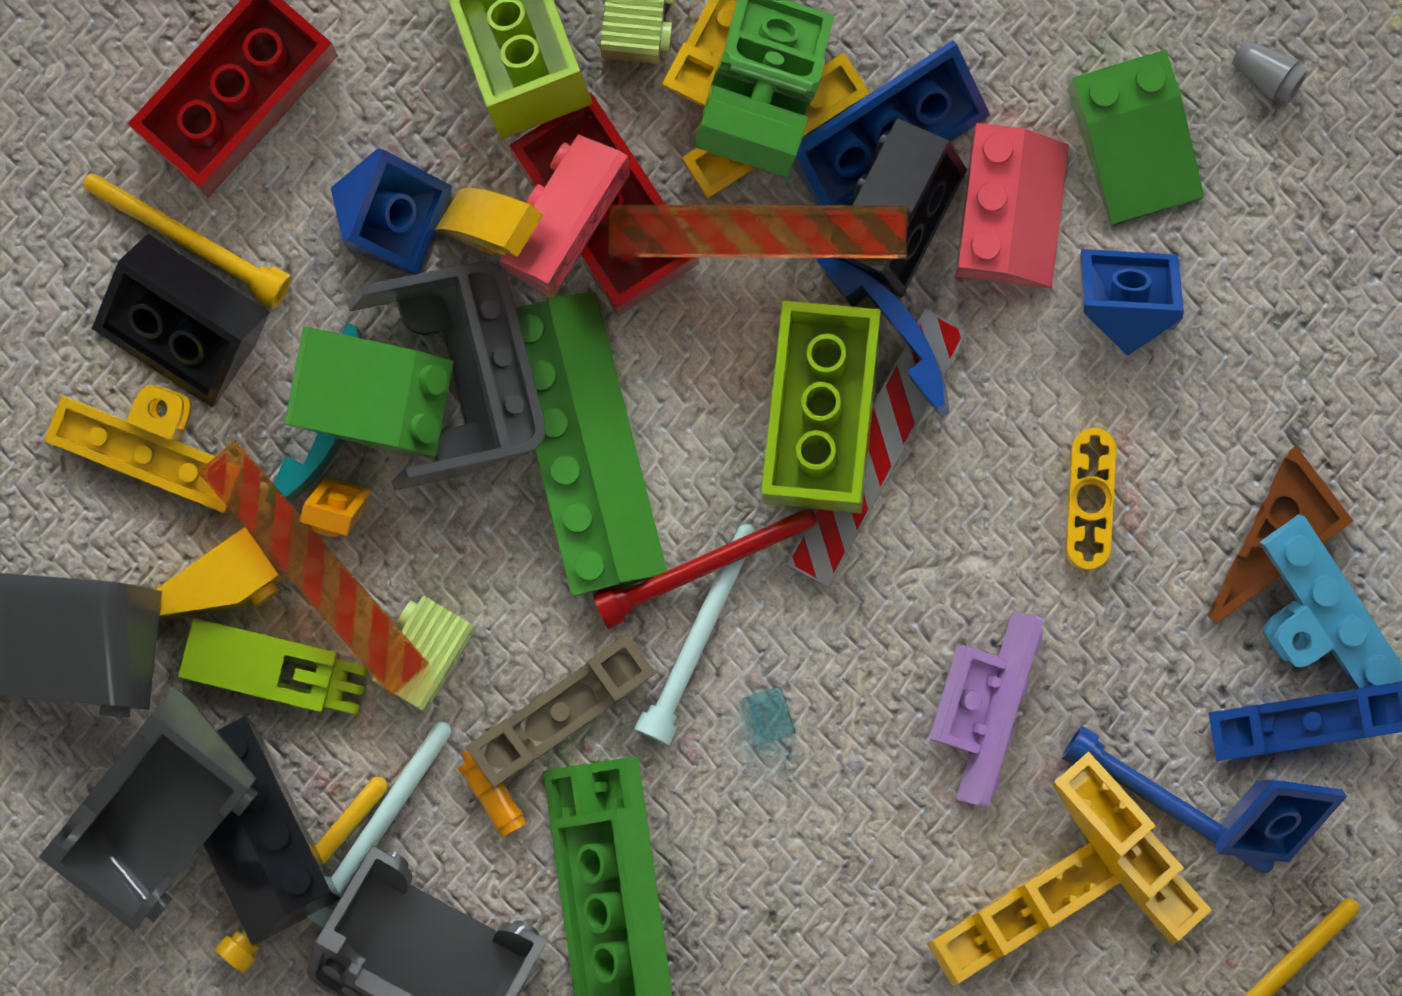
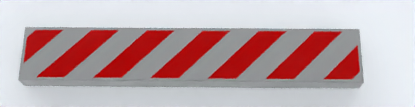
M925 308L917 324L925 335L944 377L968 331ZM905 344L873 403L862 514L815 509L816 524L812 528L803 531L785 566L826 588L830 587L929 405V402L913 384L907 373L909 369L920 361L907 344Z

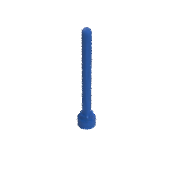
M1083 725L1080 726L1068 743L1061 759L1073 766L1087 752H1090L1116 782L1216 844L1223 827L1222 824L1104 751L1105 745L1098 741L1099 735ZM1235 856L1261 873H1268L1274 867L1273 860Z

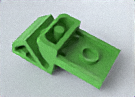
M737 0L721 58L709 88L693 147L708 151L716 156L726 157L756 167L764 172H771L788 178L809 118L804 116L805 112L813 100L820 83L825 63L824 54L834 15L790 0Z

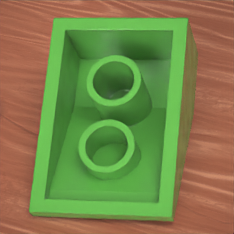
M1166 49L1072 78L1067 91L1111 226L1204 198L1181 93Z
M303 327L284 425L399 455L436 457L454 361L413 349L316 328Z

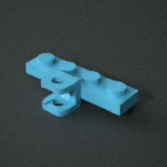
M1298 514L1259 542L1298 601H1292L1274 614L1263 628V634L1280 659L1290 661L1296 667H1305L1331 651L1356 689L1402 681V663L1305 516Z

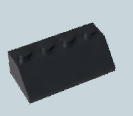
M244 716L217 730V732L256 777V780L250 787L258 793L240 816L230 811L203 845L251 945L254 946L307 918V916L340 901L341 897L258 727Z

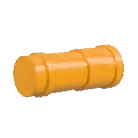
M466 751L461 754L465 764L457 769L464 776L475 797H478L494 824V829L499 832L500 836L503 838L527 824L522 815L524 813L521 808H518L505 784L501 783L493 788L469 752Z

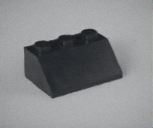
M897 118L891 131L886 130L880 137L875 151L877 158L869 174L864 173L858 180L853 193L855 201L849 211L892 256H867L837 225L833 229L831 243L841 254L836 255L838 259L866 272L885 286L891 293L902 298L967 172V168L949 140ZM874 212H898L905 219V243Z
M148 233L118 261L91 329L210 407H213L255 347L270 312Z

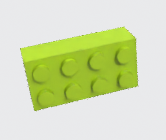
M449 0L486 107L501 139L593 104L554 0Z
M782 300L761 489L764 504L862 514L882 326L881 309Z

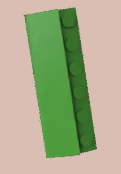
M596 292L554 296L553 299L547 297L545 301L517 307L516 311L545 422V436L540 445L535 448V453L572 597L609 587L625 586L645 581L666 572L667 568Z
M639 757L619 758L543 771L574 996H673Z

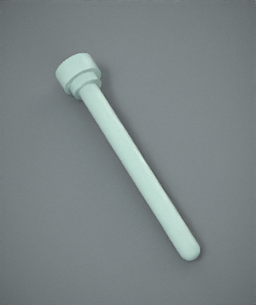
M750 524L741 525L737 529L732 542L755 532V528ZM746 557L718 570L656 706L650 705L647 713L642 711L634 730L638 733L670 746L678 729L674 726L677 716L674 715L676 707Z
M437 722L432 727L331 877L341 898L371 847L377 846L449 739L451 727L448 723ZM339 901L307 916V918L324 928Z

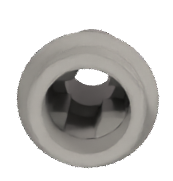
M1248 39L1241 45L1232 61V65L1239 68L1273 102L1279 99L1288 104L1299 91L1308 74L1307 70L1299 66L1300 60L1257 43L1255 44Z

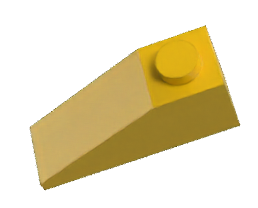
M244 527L155 589L162 591L159 620L245 607L251 602L254 607H258L279 592L276 584L285 578L253 532Z

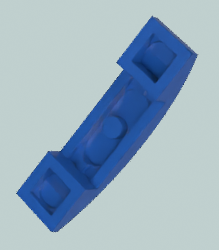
M822 255L818 258L817 262L822 271L851 307H854L868 296L875 306L881 309L884 317L920 360L907 371L911 381L941 418L950 413L947 390L940 366L921 328L904 305L885 286L856 266L829 255Z
M1402 681L1209 712L1216 761L1402 732Z

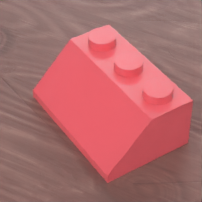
M976 123L971 140L955 269L956 277L1052 288L1069 144L1023 128Z
M577 135L572 145L566 142L562 144L550 164V168L555 172L546 187L538 184L526 201V203L532 205L544 215L519 256L515 257L506 253L499 260L502 269L551 299L556 295L630 176L628 156L581 135Z

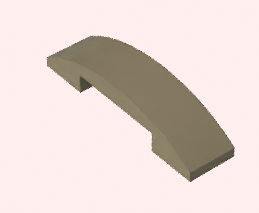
M625 634L588 660L585 665L508 719H504L465 748L492 787L495 788L573 735L656 673L629 635Z

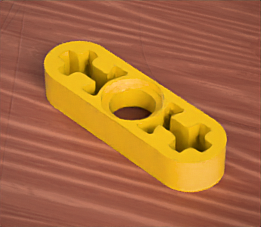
M1101 428L1083 430L1073 440L1070 448L1065 555L1072 566L1083 571L1099 568L1107 561L1111 553L1117 447L1114 438ZM1090 438L1098 439V447L1106 448L1107 454L1100 456L1096 462V473L1105 471L1106 480L1095 476L1081 479L1077 477L1078 470L1082 472L1089 470V457L1086 454L1080 453V447L1087 446ZM1095 486L1102 491L1104 505L1100 511L1087 513L1078 506L1077 494L1082 487ZM1075 518L1084 522L1104 521L1103 529L1096 526L1093 528L1092 541L1093 544L1101 545V553L1092 555L1090 562L1083 560L1082 552L1075 551V543H1081L1085 537V526L1076 528Z

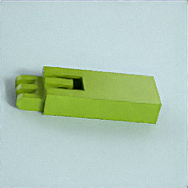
M193 617L178 677L325 713L326 708L359 715L360 705L351 701H342L344 692L360 696L364 695L365 686L347 682L349 673L358 677H368L370 667L339 660L340 654L337 652ZM284 661L316 668V672L295 668L293 676L295 681L312 684L311 690L279 682L280 675L283 672Z

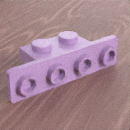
M1013 612L1010 616L998 657L957 644L929 739L970 752L957 793V800L987 808L991 797L998 789L1000 781L999 771L1005 750L1012 742L1014 720L1019 704L1027 692L1028 673L1033 657L1039 650L1042 642L1041 630L1044 619L1041 617Z

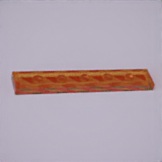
M610 205L608 254L610 257L907 258L908 208L907 206Z
M236 440L198 471L206 483L392 697L430 665L328 545L312 530V527L299 522L301 514Z

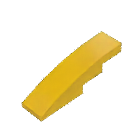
M460 188L435 230L444 236L490 255L495 252L503 256L508 253L518 257L544 214L532 205L506 195L478 188Z
M1087 752L1052 784L1074 821L1103 862L1172 946L1212 911L1179 874L1184 867L1151 832L1156 825L1090 752Z
M1089 842L926 944L951 985L954 986L996 959L1007 955L1042 931L1053 927L1120 882Z

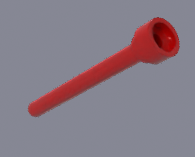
M804 509L626 590L622 586L614 590L611 587L599 590L592 594L599 613L608 629L626 622V616L633 613L632 608L812 528L817 521L816 514L812 510Z

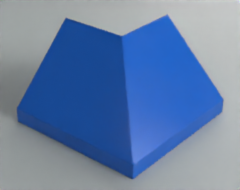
M377 148L331 187L341 237L348 251L412 275L419 274L453 186L386 150Z
M1081 249L1080 263L1084 314L1127 356L1165 330H1174L1181 322L1184 307L1177 254Z
M1279 780L1256 781L1228 813L1215 848L1219 854L1290 862L1347 796L1343 789Z

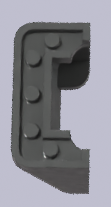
M0 573V697L101 705L100 715L130 718L131 708L149 710L162 591L111 581Z
M174 687L148 717L125 750L70 817L62 830L48 844L39 858L127 927L135 931L145 917L154 922L172 900L165 893L166 890L230 811L240 816L258 792L250 786L256 780V777L193 701Z
M372 846L315 941L307 967L309 978L317 986L334 996H519L545 947L547 939L539 936L538 931L533 926L519 920L513 923H502L497 931L412 886V873L408 868L409 864L406 859L396 852L390 850L381 851Z

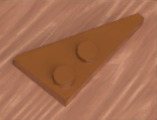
M1294 446L1286 453L1207 614L1214 625L1281 576L1259 544L1264 538L1298 514L1305 516L1323 544L1353 522V519L1297 446Z

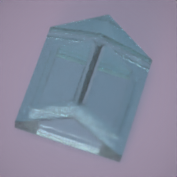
M781 687L749 695L739 700L754 747L796 734Z

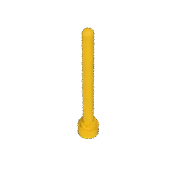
M88 174L83 179V187L87 192L250 285L249 290L256 294L255 300L272 310L278 307L287 294L293 277L276 266H273L271 269L266 266L261 268L254 266L96 174Z
M382 777L372 778L315 846L324 864L386 793L388 785L385 779ZM237 929L232 936L226 934L214 950L235 969L245 974L257 960L254 955L260 947L257 944L251 945L245 931L241 932Z
M1351 898L1344 899L1244 996H1273L1358 914L1359 905L1357 901Z

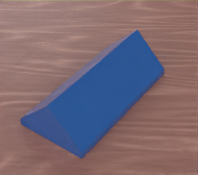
M953 40L801 140L792 167L823 213L845 212L852 207L855 201L853 193L858 180L864 173L869 174L877 158L875 156L877 143L886 130L891 131L897 118L951 142L974 127L976 123H980L990 116L989 110L958 45Z

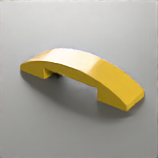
M708 0L687 42L682 44L662 82V87L702 107L705 106L737 0Z

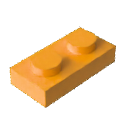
M325 476L305 501L299 522L312 525L313 531L324 536L338 537L341 534L347 536L368 508L372 490Z

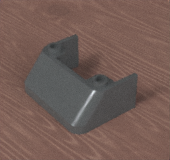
M479 261L360 285L347 302L350 312L397 302L401 320L411 332L419 335L444 333L450 360L454 361L452 369L466 421L465 425L449 428L440 435L435 457L436 462L404 469L392 481L394 491L468 475L526 455L540 445L545 436V422L509 280L500 266L489 261Z

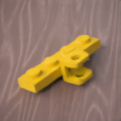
M844 52L826 63L823 67L817 92L804 115L809 118L803 137L870 94L867 86ZM699 148L694 149L681 158V161L707 200L756 168L726 157L713 155Z
M146 385L140 390L134 400L127 420L68 396H61L44 438V442L222 513H228L244 473L243 466L227 460L224 497L208 480L209 469L221 458L180 442L191 415V399L186 395L161 385ZM161 401H164L167 405V412L163 417L158 413V405Z

